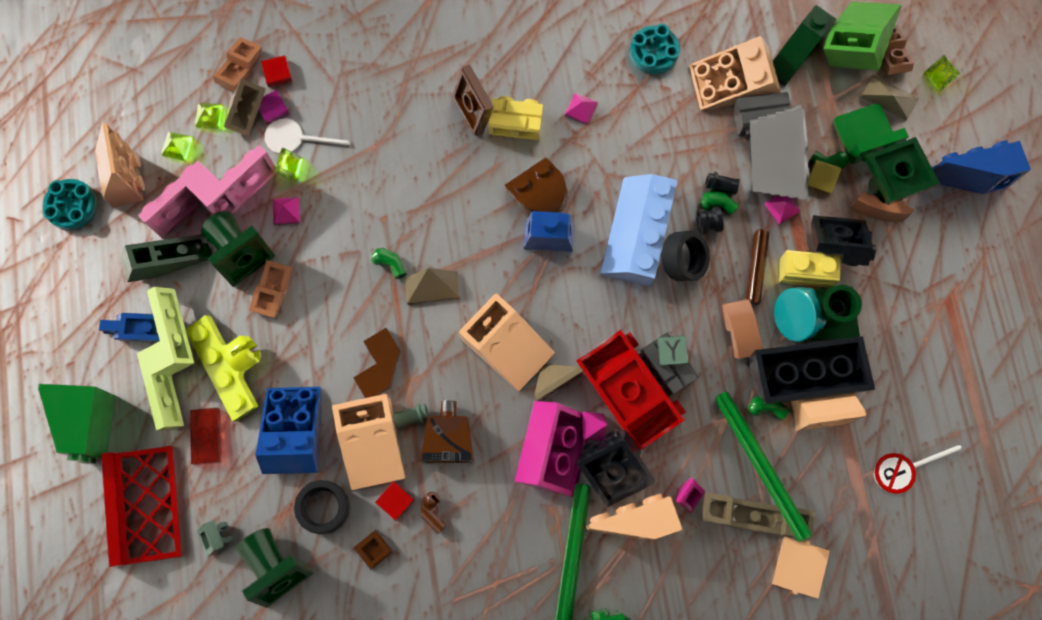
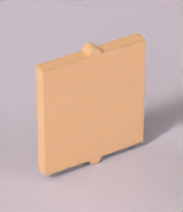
M784 536L772 584L791 590L792 594L801 593L818 599L830 550L811 545L810 541L798 542L795 539Z

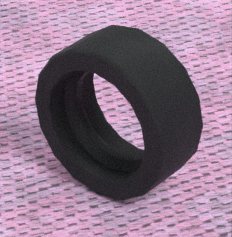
M697 231L674 232L663 243L661 252L662 264L665 272L671 279L676 282L697 281L705 275L709 267L710 251L707 241L702 234ZM684 243L688 246L690 253V262L687 270L682 261Z
M325 480L313 481L304 486L296 496L294 503L295 518L300 526L309 532L323 535L335 532L342 527L348 518L350 510L349 499L345 491L335 483ZM329 491L338 501V512L334 519L328 523H315L310 520L306 513L307 501L315 492Z

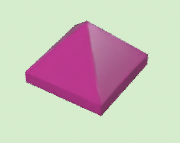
M575 93L565 116L588 125L598 102Z
M777 195L764 204L778 225L801 212L794 200L789 198V196Z
M299 197L273 199L274 225L300 223Z
M582 412L583 440L604 441L603 438L606 435L607 429L604 414Z
M690 478L677 488L676 502L691 514L703 497L705 490L694 479Z

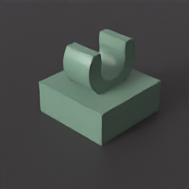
M213 520L203 524L198 529L197 533L207 557L218 553L224 545L233 540V536L223 538L219 534L220 530L228 526L227 522H221L216 526Z

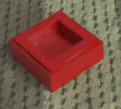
M285 55L261 61L268 87L292 81Z
M393 481L375 503L397 521L415 500Z

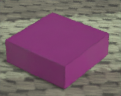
M277 90L263 96L259 111L267 125L290 114Z

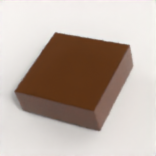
M374 530L354 547L370 570H373L394 552L377 530Z

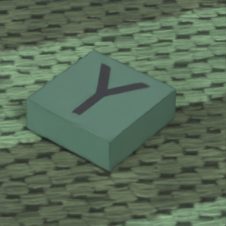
M686 336L657 339L660 366L688 364Z

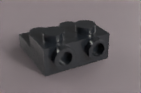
M813 215L811 228L816 252H822L827 255L839 254L841 263L849 266H869L870 260L873 261L875 259L876 245L872 244V231L868 230L866 220Z
M617 429L604 436L603 442L598 445L595 442H590L580 450L581 453L577 465L606 507L653 485L655 478L640 458V449L627 430L620 433Z

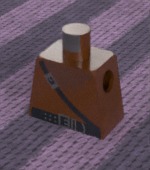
M440 401V416H428L420 455L422 463H474L467 416H456L457 401Z

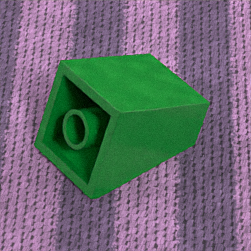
M39 384L38 390L56 452L67 455V460L78 461L81 464H96V460H101L102 453H108L116 395L95 386Z

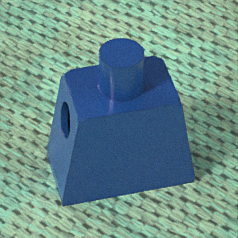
M531 212L525 223L524 249L573 252L574 224L570 214Z

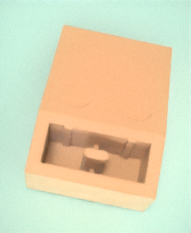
M761 36L689 64L701 111L734 105L737 98L781 92L769 46Z
M107 123L102 124L95 153L103 199L113 208L143 201L142 191H145V185L138 172L141 162L137 152H133L130 149L129 144L121 139L117 131L114 132Z
M497 293L459 331L460 339L518 392L525 387L555 354L533 328Z
M383 394L332 405L336 432L351 491L406 479L389 396Z
M662 494L646 498L642 501L643 506L637 508L635 503L620 507L616 510L617 515L609 517L608 512L591 517V524L585 527L587 531L646 541L683 530L671 497L663 498Z

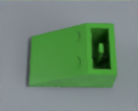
M851 2L831 27L825 43L824 52L829 66L879 71L901 10V4Z

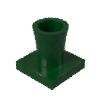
M916 137L868 154L865 157V161L873 175L868 183L869 193L877 196L880 202H886L887 205L933 189L940 184Z
M221 211L212 215L204 222L201 228L202 236L218 250L208 257V260L232 287L264 265L266 260L276 256L253 226L242 232L234 215L229 211Z
M847 285L813 289L820 303L822 314L826 319V324L824 328L819 329L813 338L805 340L804 344L860 337L857 316L861 312L862 301L858 292L853 287Z
M263 528L248 535L235 549V552L244 560L257 578L255 582L242 590V593L247 601L266 608L314 574L308 564L292 555L285 560L283 559L269 528Z

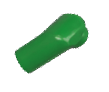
M815 151L809 162L814 164L815 160H819L844 169L849 163V155L844 151H840L837 154L826 157L820 152Z
M706 192L699 201V205L705 210H710L713 205H717L730 215L740 206L723 192Z
M378 248L371 254L372 263L375 265H381L382 263L388 265L395 279H400L407 275L397 253L385 248Z
M760 396L754 397L751 400L752 403L748 405L749 412L754 416H759L762 411H770L783 420L790 412V409L782 403L764 405Z

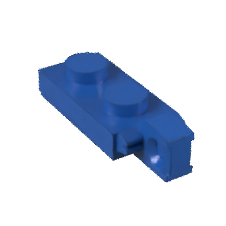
M121 313V315H116V320H100L99 331H102L103 334L114 335L113 339L160 342L153 314Z

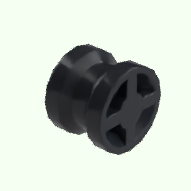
M719 206L712 207L708 211L704 209L696 211V221L700 234L707 235L709 231L723 232L724 221Z

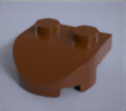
M547 157L504 185L508 194L519 204L522 212L528 217L534 211L559 213L566 206L568 189L564 176Z

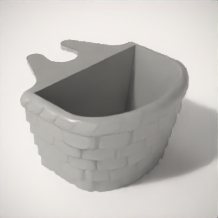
M796 105L794 108L776 111V114H767V116L758 117L756 120H750L753 192L771 193V195L789 196V198L798 197L801 200L806 199L808 196L809 167L807 163L808 138L806 117L803 106Z

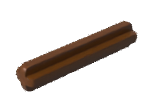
M757 229L754 233L746 299H749L751 305H759L762 296L770 235L768 230Z

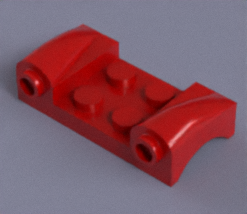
M620 329L608 340L580 357L576 362L622 429L628 431L641 451L684 422L685 418L683 415L687 412L678 399L672 401L638 354L636 347L639 346V343L632 333L625 334Z

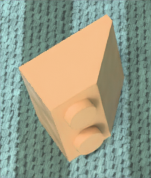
M854 393L790 401L796 431L850 424L866 416L863 406Z

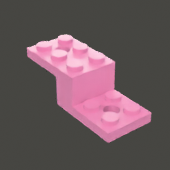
M260 145L248 151L236 167L230 168L224 174L221 181L197 161L194 165L188 166L183 171L182 176L174 183L167 185L157 199L146 204L138 216L164 239L200 204L212 215L221 211H229L233 214L269 181L278 170L268 153Z

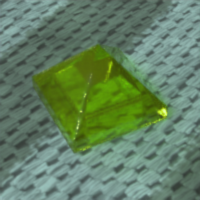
M945 55L924 72L939 91H942L961 74Z
M198 103L195 127L221 129L224 105Z
M168 132L161 155L187 161L194 137Z
M281 148L275 172L297 182L304 158L285 148Z

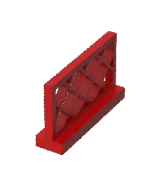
M173 446L121 453H102L109 567L117 568L183 557ZM167 453L168 464L161 472H158L148 464L156 454ZM141 456H148L145 461L140 458ZM135 457L142 464L130 476L123 471L122 459ZM145 467H148L157 474V477L147 488L135 480ZM167 470L169 473V479L164 476ZM124 476L129 479L125 484H124ZM161 478L170 485V491L163 500L151 492L152 488ZM132 482L144 490L134 504L125 498V490ZM147 494L160 502L149 516L137 507ZM170 497H171V506H169V505L166 503ZM126 503H127L129 506H131L130 509H129L127 512H126ZM163 505L172 511V519L165 528L153 520V517ZM134 510L146 518L136 532L127 526V518ZM149 522H152L162 530L152 544L139 535ZM172 525L174 535L168 531ZM128 531H129L131 534H133V536L129 539V541H128ZM165 533L174 539L175 552L162 553L155 547ZM136 538L148 546V549L141 557L130 558L129 546ZM152 550L158 553L156 555L147 556Z

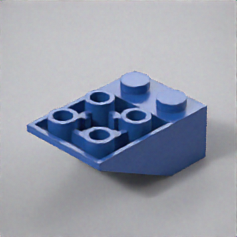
M1007 140L992 145L991 148L975 147L961 155H958V152L950 153L942 157V161L932 167L940 185L980 194L1007 189L1031 170L1021 142L1009 143Z
M321 387L267 388L255 455L262 474L317 473L320 454Z

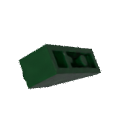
M817 5L805 17L773 60L778 82L783 86L788 84L821 44L837 20Z
M199 234L125 245L120 259L127 282L156 278L207 261L211 253L206 238Z

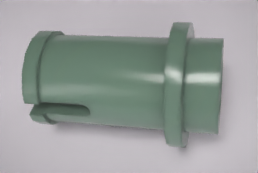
M419 403L416 404V407L393 412L397 429L420 422L423 425L429 416L426 405H420Z

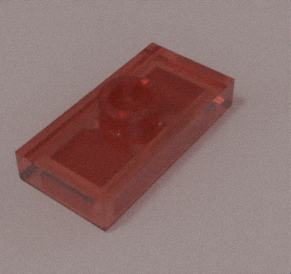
M219 408L190 410L191 465L221 463Z

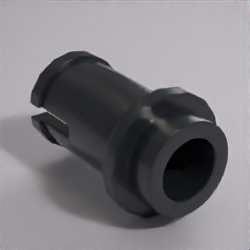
M714 171L713 173H708L705 188H708L710 192L717 190L736 195L740 179L718 175V172Z

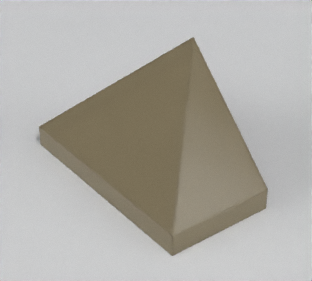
M875 75L872 76L861 95L862 98L873 104L881 105L883 109L904 120L908 119L919 99Z
M241 78L230 99L223 127L249 136L266 88Z
M427 268L404 278L408 305L460 298L457 272Z
M545 364L540 369L534 401L545 400L581 377L583 373L581 367Z

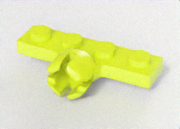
M207 315L186 328V333L231 420L239 421L257 409L259 406L244 379V373L257 364L261 358L259 349L254 353L251 352L257 346L253 339L249 336H238L226 344L212 317Z

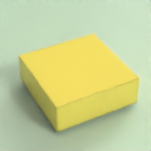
M815 160L809 175L808 186L832 193L841 172V167Z

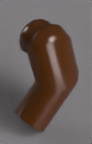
M432 491L425 494L421 500L420 516L439 534L447 524L438 515L440 497L436 492Z

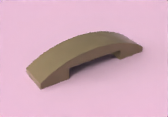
M704 493L701 521L739 529L795 537L776 505ZM797 508L812 533L809 539H812L815 511Z

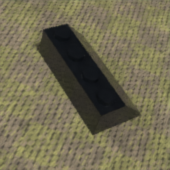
M863 336L754 350L748 359L753 384L764 405L875 390Z

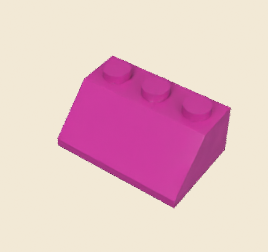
M534 401L515 482L573 497L575 485L579 483L581 469L577 465L581 453L580 450L588 444V440H583L581 412L559 403Z

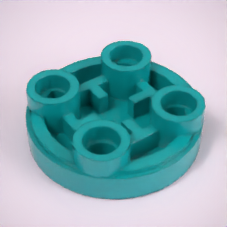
M661 23L647 26L632 36L629 50L630 58L633 64L642 72L654 75L662 74L672 69L676 64L680 54V44L675 34L670 31L666 24Z
M77 179L52 181L43 199L42 214L59 229H80L87 225L95 216L98 206L96 194L86 183Z
M802 287L789 288L778 296L774 307V318L777 328L785 338L795 342L809 340L817 334L819 329L824 328L826 319L822 314L820 303L813 289Z

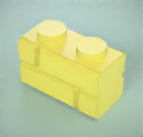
M500 96L498 99L492 98L494 109L488 123L489 135L539 141L543 104H539L538 101L533 99H526L524 102L513 101L508 96Z
M786 250L779 261V283L831 288L840 281L841 257L834 254L826 256L823 253Z

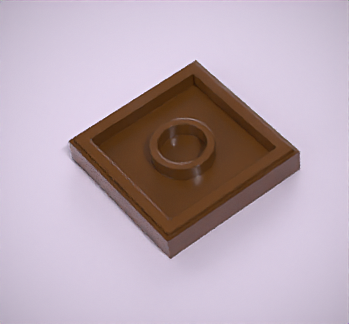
M467 65L461 68L452 97L472 133L478 136L484 133L494 106L472 67Z

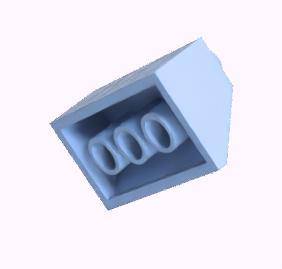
M654 174L624 177L600 275L649 287L652 286L657 272L678 180Z

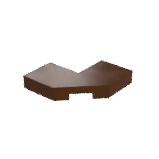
M387 328L363 341L376 362L375 365L353 377L365 398L378 396L392 386L394 372L401 351Z

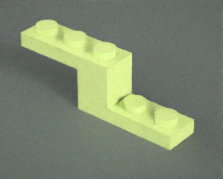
M153 287L147 293L160 342L137 353L156 431L177 430L183 427L184 423L171 375L194 364L175 289Z

